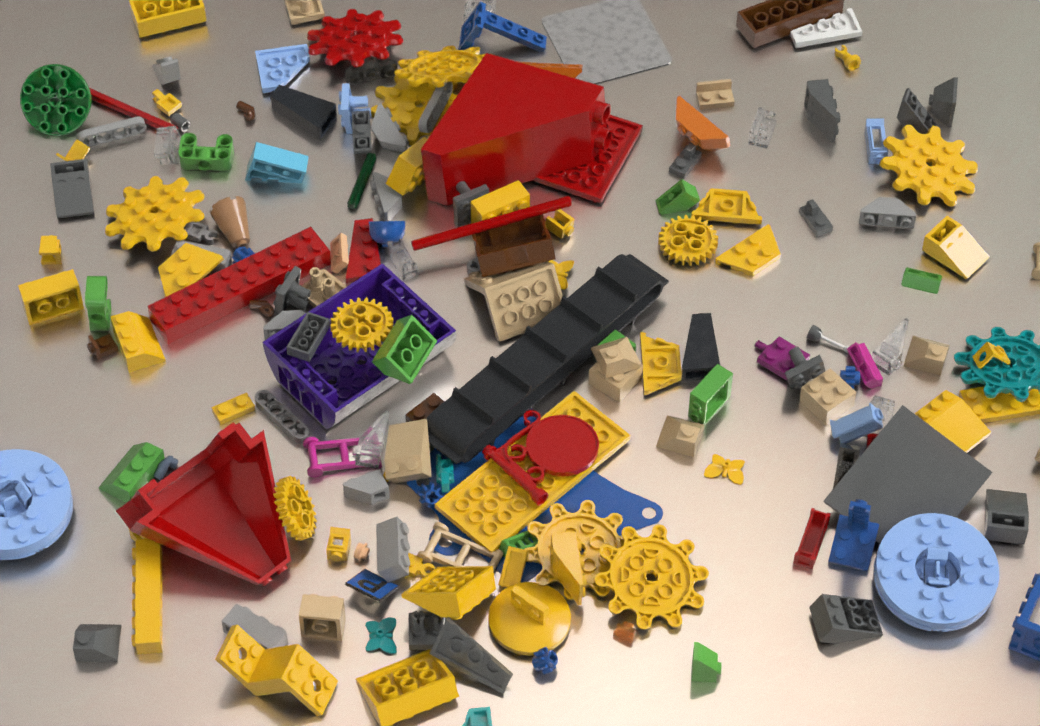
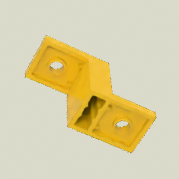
M239 625L231 626L215 658L221 666L255 696L290 691L316 716L323 715L338 682L331 673L299 644L264 649ZM239 649H240V651H241V653H242V658H241V659L239 658V653H238V650H239ZM313 681H314L315 684H316V690H315V691H314V686H313V684H312Z

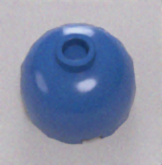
M370 221V236L376 243L382 244V247H393V243L400 242L404 237L405 221Z

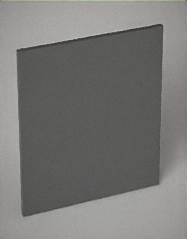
M902 405L823 502L844 516H848L850 501L855 502L856 499L868 502L867 505H871L869 522L879 524L875 542L880 545L884 536L893 526L911 516L938 513L957 518L992 474V471Z

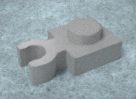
M190 222L185 229L188 233L187 239L198 243L203 239L207 244L213 245V238L210 237L218 238L216 230H209L208 225L200 222Z

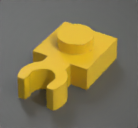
M408 553L410 566L409 575L407 576L415 578L419 574L423 578L429 574L426 571L432 572L435 569V566L431 563L423 564V558Z

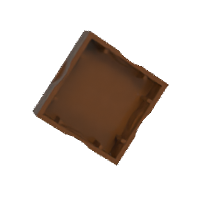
M543 214L472 234L482 277L556 259L552 239Z

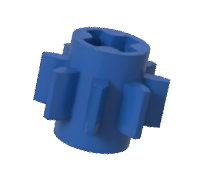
M239 247L233 252L232 259L234 261L232 263H237L255 253L251 248Z
M846 366L845 370H840V377L854 390V385L859 386L860 371H855V366Z
M431 481L429 485L421 484V491H417V494L422 496L419 502L421 504L426 502L428 508L431 507V504L437 503L439 498L443 497L438 493L441 487H434Z
M544 647L534 652L535 656L532 658V664L535 670L542 671L545 675L556 669L555 665L558 664V657L553 650L548 651L547 647Z

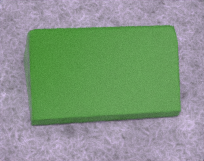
M907 267L905 268L901 285L937 294L942 275Z

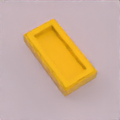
M508 546L499 586L509 587L521 583L529 551Z

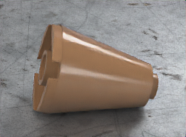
M235 196L236 199L232 200L230 197H226L213 204V210H210L211 217L234 248L247 247L250 242L245 200L240 196Z

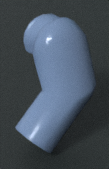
M167 456L159 463L153 476L162 480L169 467L176 468L178 459L173 458V456Z

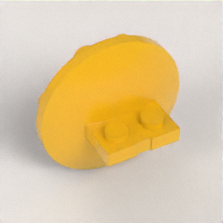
M522 582L505 588L494 598L489 609L488 621L493 637L502 647L515 654L534 655V652L541 648L547 647L548 651L562 643L570 629L571 613L565 598L554 588L548 585H540L537 582Z

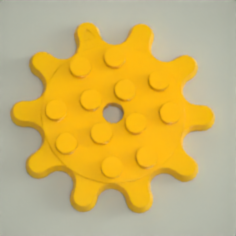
M453 45L445 46L441 51L437 52L421 50L417 52L418 57L415 59H402L398 61L401 69L396 70L394 73L398 79L408 78L407 81L410 86L428 83L436 88H440L447 82L452 81L466 83L485 54L479 55V47L456 50V46Z
M395 76L396 85L393 87L378 86L375 90V96L384 101L382 105L384 109L388 107L393 116L391 117L392 122L396 121L401 129L399 132H403L409 142L408 145L412 146L419 141L421 136L431 135V133L420 132L419 120L436 87L428 83L410 86L407 81L408 78L398 79ZM452 81V92L458 87V82ZM453 93L451 94L433 130L438 125V123L440 122V120L442 119V117L444 116L452 102L455 100L457 95ZM420 103L424 105L422 107H416V105H419ZM375 105L370 109L371 117L373 118L375 116L378 105Z
M906 125L902 128L903 140L892 136L884 139L883 145L893 153V156L882 158L879 164L883 169L896 172L898 178L892 184L895 190L913 189L916 191L917 201L921 205H928L931 198L936 196L941 198L950 207L955 206L957 203L955 191H962L969 195L975 192L974 183L969 181L965 175L975 174L978 171V164L975 161L966 160L960 155L965 149V144L962 140L954 142L943 140L941 130L937 126H932L927 134H920L912 125ZM932 162L933 166H928L926 163Z
M153 176L150 178L149 185L141 189H135L131 186L125 187L123 190L125 201L121 204H111L106 208L107 216L114 217L116 220L105 227V234L108 237L118 234L124 235L120 245L124 250L131 249L139 242H145L149 251H157L161 247L163 239L172 237L177 241L184 240L188 236L184 226L189 222H199L204 219V213L200 209H194L193 206L203 201L205 195L201 190L185 192L189 182L184 177L178 178L172 184L165 185L160 177Z
M590 500L583 501L580 509L575 513L567 512L563 505L555 503L550 507V514L552 515L550 523L541 524L537 521H532L528 524V532L538 539V543L534 547H528L524 550L529 551L526 562H536L542 565L541 572L536 575V582L538 584L561 583L552 572L550 558L551 533L576 531L577 539H581V548L585 550L583 554H580V557H583L584 569L582 570L583 575L585 574L586 587L592 588L600 597H605L609 594L610 588L598 587L594 582V577L597 573L606 572L610 569V564L599 553L600 548L603 545H611L614 548H620L624 545L623 537L619 536L616 532V529L623 521L620 514L612 513L606 518H600L596 516L595 504ZM564 588V596L566 597V599L574 600L568 593V591Z
M660 524L655 525L651 535L646 538L639 536L633 527L627 526L623 528L621 534L624 539V545L622 547L614 548L611 545H603L599 550L601 557L610 564V569L606 572L597 573L594 577V582L598 587L610 588L615 593V597L609 602V611L612 614H619L623 610L633 611L637 615L636 624L641 630L648 629L654 617L664 618L672 628L679 627L683 621L680 615V608L682 606L699 609L704 605V598L695 592L693 585L697 581L706 580L709 576V571L704 566H694L689 562L688 556L694 551V543L686 539L679 544H671L666 537V527ZM653 574L657 580L647 581L646 575Z

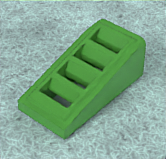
M527 530L502 540L499 550L503 551V557L505 558L508 546L524 550L525 548L537 545L538 539Z

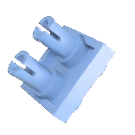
M349 83L342 84V91H339V101L341 104H338V113L342 115L341 125L345 127L346 134H353V111H370L371 119L368 96L352 97Z

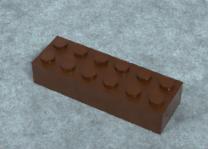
M767 0L738 11L736 27L750 45L756 48L790 35L791 31L808 24L814 25L818 23V20L823 18L827 20L836 13L842 14L844 0Z

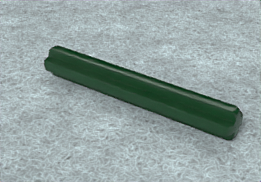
M367 153L347 202L349 209H356L377 159L375 153Z

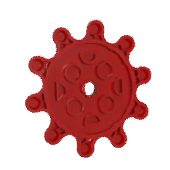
M349 9L346 16L342 18L323 17L321 24L324 28L308 31L307 39L317 41V43L309 46L308 53L310 55L327 54L325 64L329 66L335 65L341 60H349L353 67H361L364 65V60L368 57L388 58L387 46L403 44L402 36L393 34V32L400 30L402 26L398 20L382 21L384 14L381 10L365 15L363 13L358 14L356 9Z

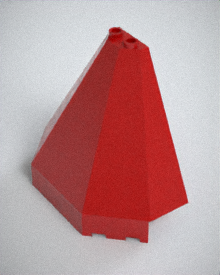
M232 422L217 433L206 449L158 483L155 479L148 482L137 490L130 501L116 510L131 532L257 586L260 584L262 587L273 580L271 576L275 573L278 575L288 569L286 564L291 561L285 529L282 526L283 521L279 519L280 514L276 511L278 506L274 503V501H277L274 497L276 493L274 487L276 486L264 430L251 438L240 422L237 424Z

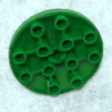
M62 64L45 65L34 70L23 83L20 92L22 112L29 124L44 134L52 136L69 134L77 130L86 121L90 113L92 102L89 86L85 79L71 67Z

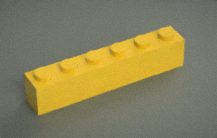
M136 539V548H132V558L136 560V565H132V575L135 577V582H132V593L135 594V599H132V611H135V617H132V629H135V634H132L131 637L132 647H136L138 655L163 653L162 545L150 539Z

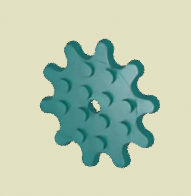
M994 327L991 329V338L981 339L975 335L967 336L966 344L972 350L970 352H957L954 354L956 364L970 368L961 373V380L964 384L981 383L985 385L984 394L987 398H995L1001 392L1005 394L1011 393L1019 402L1026 401L1029 396L1028 391L1031 389L1040 390V345L1033 342L1035 337L1033 331L1024 330L1018 336H1009L1003 328ZM986 342L994 346L999 345L1005 350L1012 367L993 357L982 369H979L973 359V355ZM983 352L980 355V361H983L985 359L986 352Z

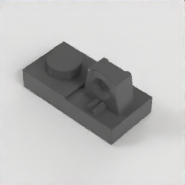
M689 143L671 164L669 173L685 179L701 158L702 152L697 150L694 144Z
M814 199L807 201L805 206L799 207V213L816 237L833 231V225L817 203L814 202Z

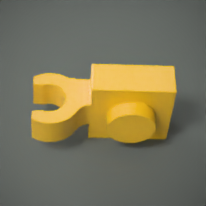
M158 89L152 92V95L155 96L152 100L156 103L157 108L166 115L170 116L182 107L181 101L170 93L164 95Z

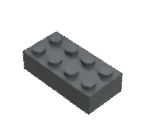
M307 312L287 345V354L310 362L330 328V319Z

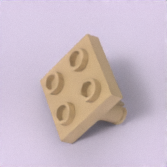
M284 0L291 25L325 17L320 0Z
M317 267L310 270L311 279L301 285L311 290L308 301L314 308L347 287L327 270H319Z

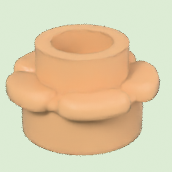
M358 543L353 558L358 559L359 562L362 559L366 560L369 555L370 548H367V543Z

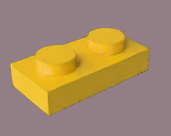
M247 392L211 407L212 413L220 426L255 411V405Z

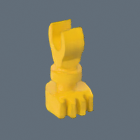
M841 45V51L835 47V56L842 59L849 71L860 67L861 59L858 55L848 53L845 45Z

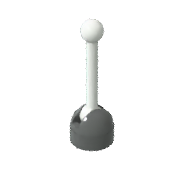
M811 326L806 337L811 341L825 340L844 349V352L848 353V345L844 346L823 336L819 327Z

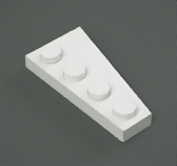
M852 8L846 9L845 13H836L827 20L823 18L814 25L808 24L792 30L790 36L795 48L861 37L862 30Z

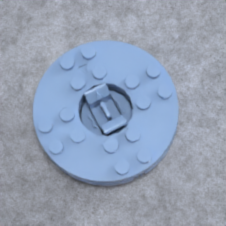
M22 449L0 451V560H16L32 556L36 552L39 553V550L43 551V548L46 549L52 545L67 528L73 512L70 484L62 468L43 454Z
M925 513L906 518L887 532L880 543L875 558L874 581L882 601L899 619L922 630L948 632L969 626L986 612L998 587L999 564L990 543L972 525L953 516Z

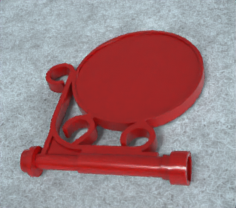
M528 410L523 415V423L527 426L526 428L511 437L498 449L495 446L487 445L483 449L482 454L486 460L491 458L509 477L530 494L531 500L537 506H540L547 500L549 495L544 489H539L536 485L544 481L545 473L564 477L573 476L587 470L598 456L599 439L592 426L580 418L570 415H554L541 420L539 412ZM528 417H536L537 420H535L531 424L530 421L527 420ZM528 433L526 447L520 444L512 445ZM511 446V452L520 451L522 454L519 456H509L507 451ZM526 456L534 465L527 472L516 463L523 461ZM532 473H539L541 476L533 478L530 475Z

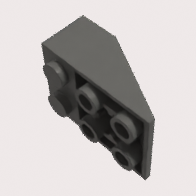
M828 79L807 81L804 100L807 119L833 143L835 142L836 135L839 134L838 123H840V113L836 111L837 101L833 99V86H830Z
M87 159L50 163L57 218L94 214Z
M986 489L984 537L992 541L1025 544L1029 529L1027 494Z
M821 594L809 607L820 642L838 644L883 635L872 600Z

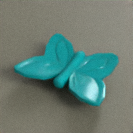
M388 617L380 622H366L365 626L371 633L369 634L371 639L365 648L366 651H374L380 648L384 652L395 654L397 646L390 639L393 637V633L389 632L395 628L396 619Z

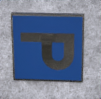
M367 569L362 570L345 582L346 586L378 602H381L399 589V585L393 582L388 583L383 577Z

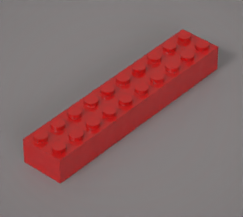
M308 227L148 305L150 321L169 345L248 306L250 300H260L274 293L278 285L284 283L286 273L288 271L291 272L294 266L302 269L301 280L310 275L309 272L312 268L317 267L321 270L331 265L330 250L313 228Z

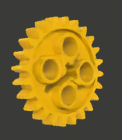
M687 215L684 216V219L677 216V220L671 218L670 223L665 222V227H661L658 245H660V251H663V256L668 255V260L674 258L675 264L682 261V266L686 262L690 266H692V262L699 265V260L705 263L706 257L711 259L712 254L716 253L718 248L717 230H713V225H708L707 220L701 222L702 217L696 220L694 215H692L691 219Z
M358 297L357 302L350 299L349 305L343 302V308L337 307V312H333L330 326L333 338H336V343L341 342L343 348L348 345L349 351L356 348V351L359 352L360 348H363L364 352H367L368 347L374 350V345L382 346L381 341H385L394 323L391 311L388 312L387 306L382 307V302L375 304V299L368 302L367 297L364 301H361Z
M295 476L279 479V482H276L277 487H274L276 491L274 497L277 499L274 503L278 506L276 511L280 514L279 519L283 521L282 526H286V532H290L291 537H295L296 540L302 541L312 537V534H315L314 529L317 528L314 524L317 520L314 518L316 513L313 511V508L315 506L311 503L312 498L308 497V490H304V484L300 485V480H296Z

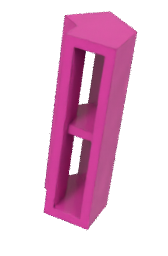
M855 342L849 346L847 351L857 370L860 371L864 384L870 389L882 386L883 377L865 343L858 344Z

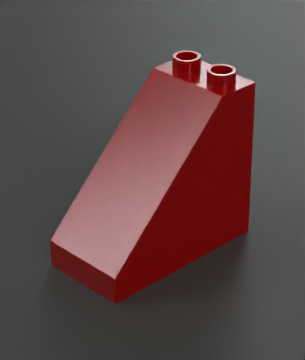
M486 53L421 148L428 200L446 206L452 205L453 197L460 195L456 185L461 181H465L471 190L486 184L490 193L518 180L521 183L535 180L538 176L545 177L553 172L558 173L565 169L568 170L593 162L600 149L607 150L609 148L613 135L612 130L608 129L606 124L611 113V105L605 103L604 86Z

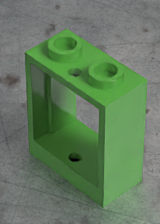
M717 364L690 393L688 417L694 422L705 425L731 397L733 373Z

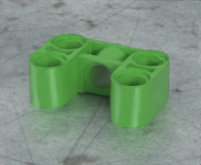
M186 133L182 135L178 151L181 168L184 170L202 171L230 170L234 157L233 138L228 134H222L217 138L215 147L198 146L195 134Z
M87 276L85 307L87 308L90 331L110 330L111 299H107V276Z

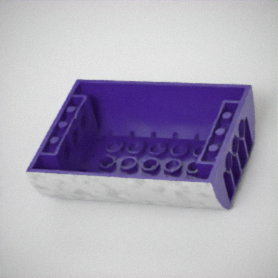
M383 263L309 311L310 313L330 319L331 325L333 312H337V307L343 308V302L349 305L350 299L357 302L358 297L361 301H364L367 297L368 302L375 299V304L382 302V307H388V312L391 311L394 325L398 319L413 315L437 340L424 364L449 348L456 339V330ZM304 314L263 341V348L277 382L325 429H329L400 380L384 375L372 363L373 358L380 349L379 346L374 345V350L368 347L367 352H364L363 348H360L359 352L356 351V348L349 351L348 345L343 348L341 342L336 343V338L332 336L331 326L310 362L288 355L287 345L306 314ZM360 360L366 361L365 364H357V362ZM328 381H336V383L331 385Z

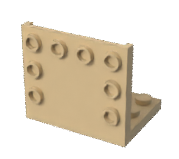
M548 261L482 277L481 272L475 271L470 273L469 277L464 278L466 286L485 295L495 334L499 342L525 333L528 325L531 328L534 327L560 305L563 297L555 266Z

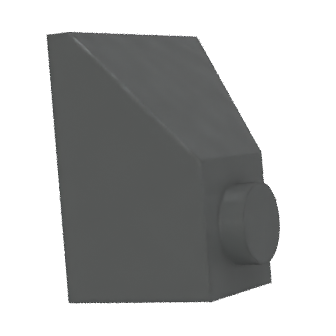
M954 77L934 87L933 94L929 95L928 105H932L931 113L950 128L952 127L956 107L958 77Z
M80 624L75 630L73 642L76 662H118L122 625Z

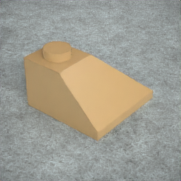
M913 335L903 366L941 376L950 345Z
M627 337L591 347L605 378L642 367Z
M667 415L656 447L694 457L704 424Z

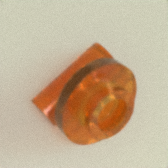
M624 620L623 623L617 624L613 636L632 644L637 630L634 629V624Z

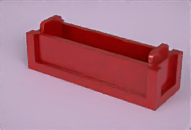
M811 508L810 517L799 548L795 552L793 564L813 570L830 522L831 513L827 512L826 514Z

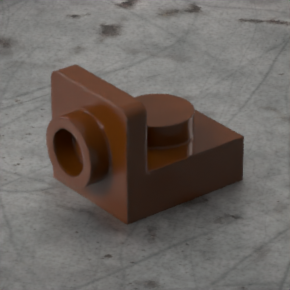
M110 333L94 340L92 335L88 336L89 343L87 348L90 354H94L98 360L119 351Z

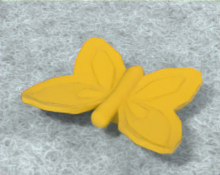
M553 260L548 261L555 266L561 290L567 289L568 282L566 278L568 274L566 272H569L574 266V261L568 260L559 264Z
M713 454V463L707 466L704 476L714 478L722 473V477L725 478L728 473V477L732 482L739 485L743 484L744 476L740 469L744 466L745 461L733 460L730 462V459L725 460L722 456Z

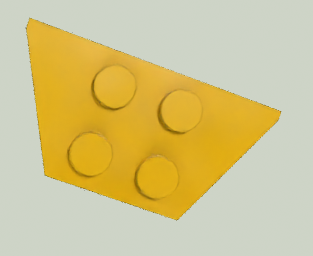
M710 188L706 193V197L702 198L697 209L693 210L691 217L694 215L696 220L702 217L701 220L762 225V217L758 215L756 206L750 200L747 191Z
M767 224L715 258V263L717 265H721V263L729 265L732 270L741 271L752 277L779 260L781 255L771 226Z
M185 243L158 267L165 297L202 280L224 260L222 255Z
M640 332L644 395L651 394L681 381L679 345L666 342L658 337L653 339L647 337L645 332Z

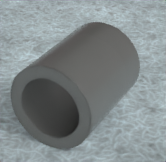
M175 113L170 119V122L183 132L190 127V121L179 113Z

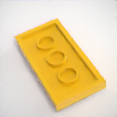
M985 386L959 391V397L962 398L983 423L1040 414V393L1038 389L1028 391L1029 396L1024 402L1017 401L1011 393L1005 394L1002 392L997 394L995 398H987L984 394Z

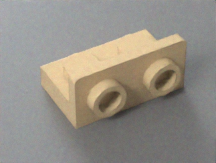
M731 79L698 82L696 84V98L699 110L734 107L735 101L731 89Z

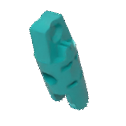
M437 454L436 482L441 484L442 493L450 492L449 484L454 483V462L449 458L448 460H442L441 454Z

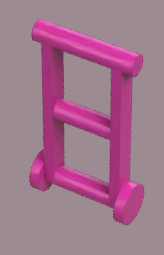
M371 433L369 437L319 441L316 437H308L303 440V446L308 449L310 467L307 469V474L311 478L320 477L323 471L373 466L375 469L382 468L376 433ZM371 444L373 459L349 461L348 446ZM340 448L342 462L318 464L316 450Z

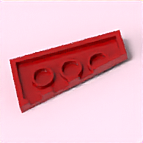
M373 218L354 221L349 263L345 278L346 283L355 282L381 265L378 245L370 236L369 222L373 221Z

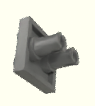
M461 181L456 185V189L460 193V195L453 197L454 223L457 227L471 222V201L489 193V188L486 184L472 190L465 181Z
M294 266L291 272L288 271L286 273L284 283L282 285L279 284L276 288V298L273 302L275 306L274 314L278 315L285 311L289 305L304 312L308 308V298L310 297L311 290L299 285L301 268Z
M798 346L789 351L790 358L795 367L786 371L785 375L791 389L801 388L807 381L825 372L824 363L820 355L806 360Z
M420 610L419 612H410L409 650L432 649L448 617H440L432 612Z

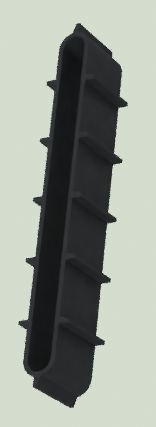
M620 254L605 267L600 268L598 266L595 275L568 298L563 296L560 305L534 327L531 328L528 325L525 334L497 358L491 356L489 364L460 389L457 387L453 389L452 396L427 417L429 444L455 464L461 461L464 463L469 462L487 445L493 446L495 439L523 416L526 411L531 410L535 404L557 385H564L566 383L567 377L593 355L591 347L598 346L615 329L620 332L628 324L633 326L636 317L657 300L663 287L669 283V280L631 254L627 256Z

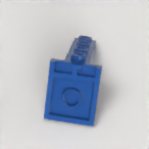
M481 1L461 26L458 50L472 47L474 40L480 37L483 28L536 51L543 52L546 49L547 36L485 10L486 4Z
M856 499L855 502L850 501L848 516L839 515L828 560L829 563L868 572L879 524L869 522L871 505H867L868 502Z
M1035 573L1031 583L1034 587L1028 588L1025 599L1028 600L1027 602H1022L1018 612L1021 615L1020 617L1016 615L1012 627L1015 629L1008 649L1040 661V625L1029 621L1040 597V573Z

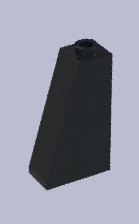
M278 85L275 91L271 92L272 109L317 139H322L337 116L335 103L282 85Z
M711 313L692 314L682 364L681 381L703 380L717 364L720 365Z

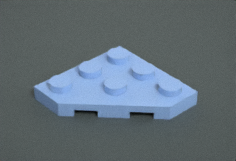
M307 44L255 51L262 92L275 91L278 85L285 86L310 61Z

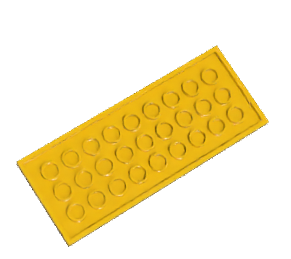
M573 391L542 416L541 420L554 415H570L580 418L592 426L599 439V452L595 462L587 470L573 476L564 477L545 473L544 481L536 485L539 489H544L549 495L542 505L537 506L531 500L530 494L490 458L435 503V509L475 543L485 547L490 553L496 552L500 548L502 540L518 534L530 522L630 440V434L577 392ZM528 433L512 445L520 444L526 447ZM511 446L507 451L509 456H519L522 454L520 451L511 452ZM528 456L523 461L516 462L526 472L530 467L534 466ZM532 473L530 476L538 478L541 475L539 473Z

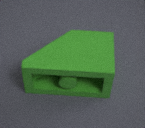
M681 179L655 201L659 213L665 215L687 211L698 203L700 198L696 187Z
M694 642L691 681L716 683L717 675H721L722 662H718V654L703 644Z

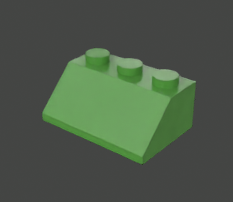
M413 315L398 319L373 358L372 363L384 375L411 384L437 343V340Z
M149 442L133 445L102 482L99 490L127 503L132 499L137 490L155 478L153 475L159 463L165 459L163 449Z

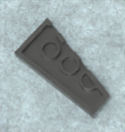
M449 617L445 620L430 654L503 694L513 673Z

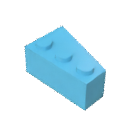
M256 142L247 165L245 181H250L251 178L262 179L263 182H268V179H277L282 183L302 184L309 156Z

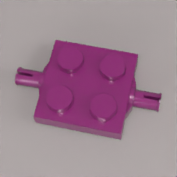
M780 336L769 345L760 340L756 341L754 346L763 351L758 356L757 363L787 380L785 372L795 367L790 358L789 351L797 346ZM800 349L805 359L809 360L810 354Z

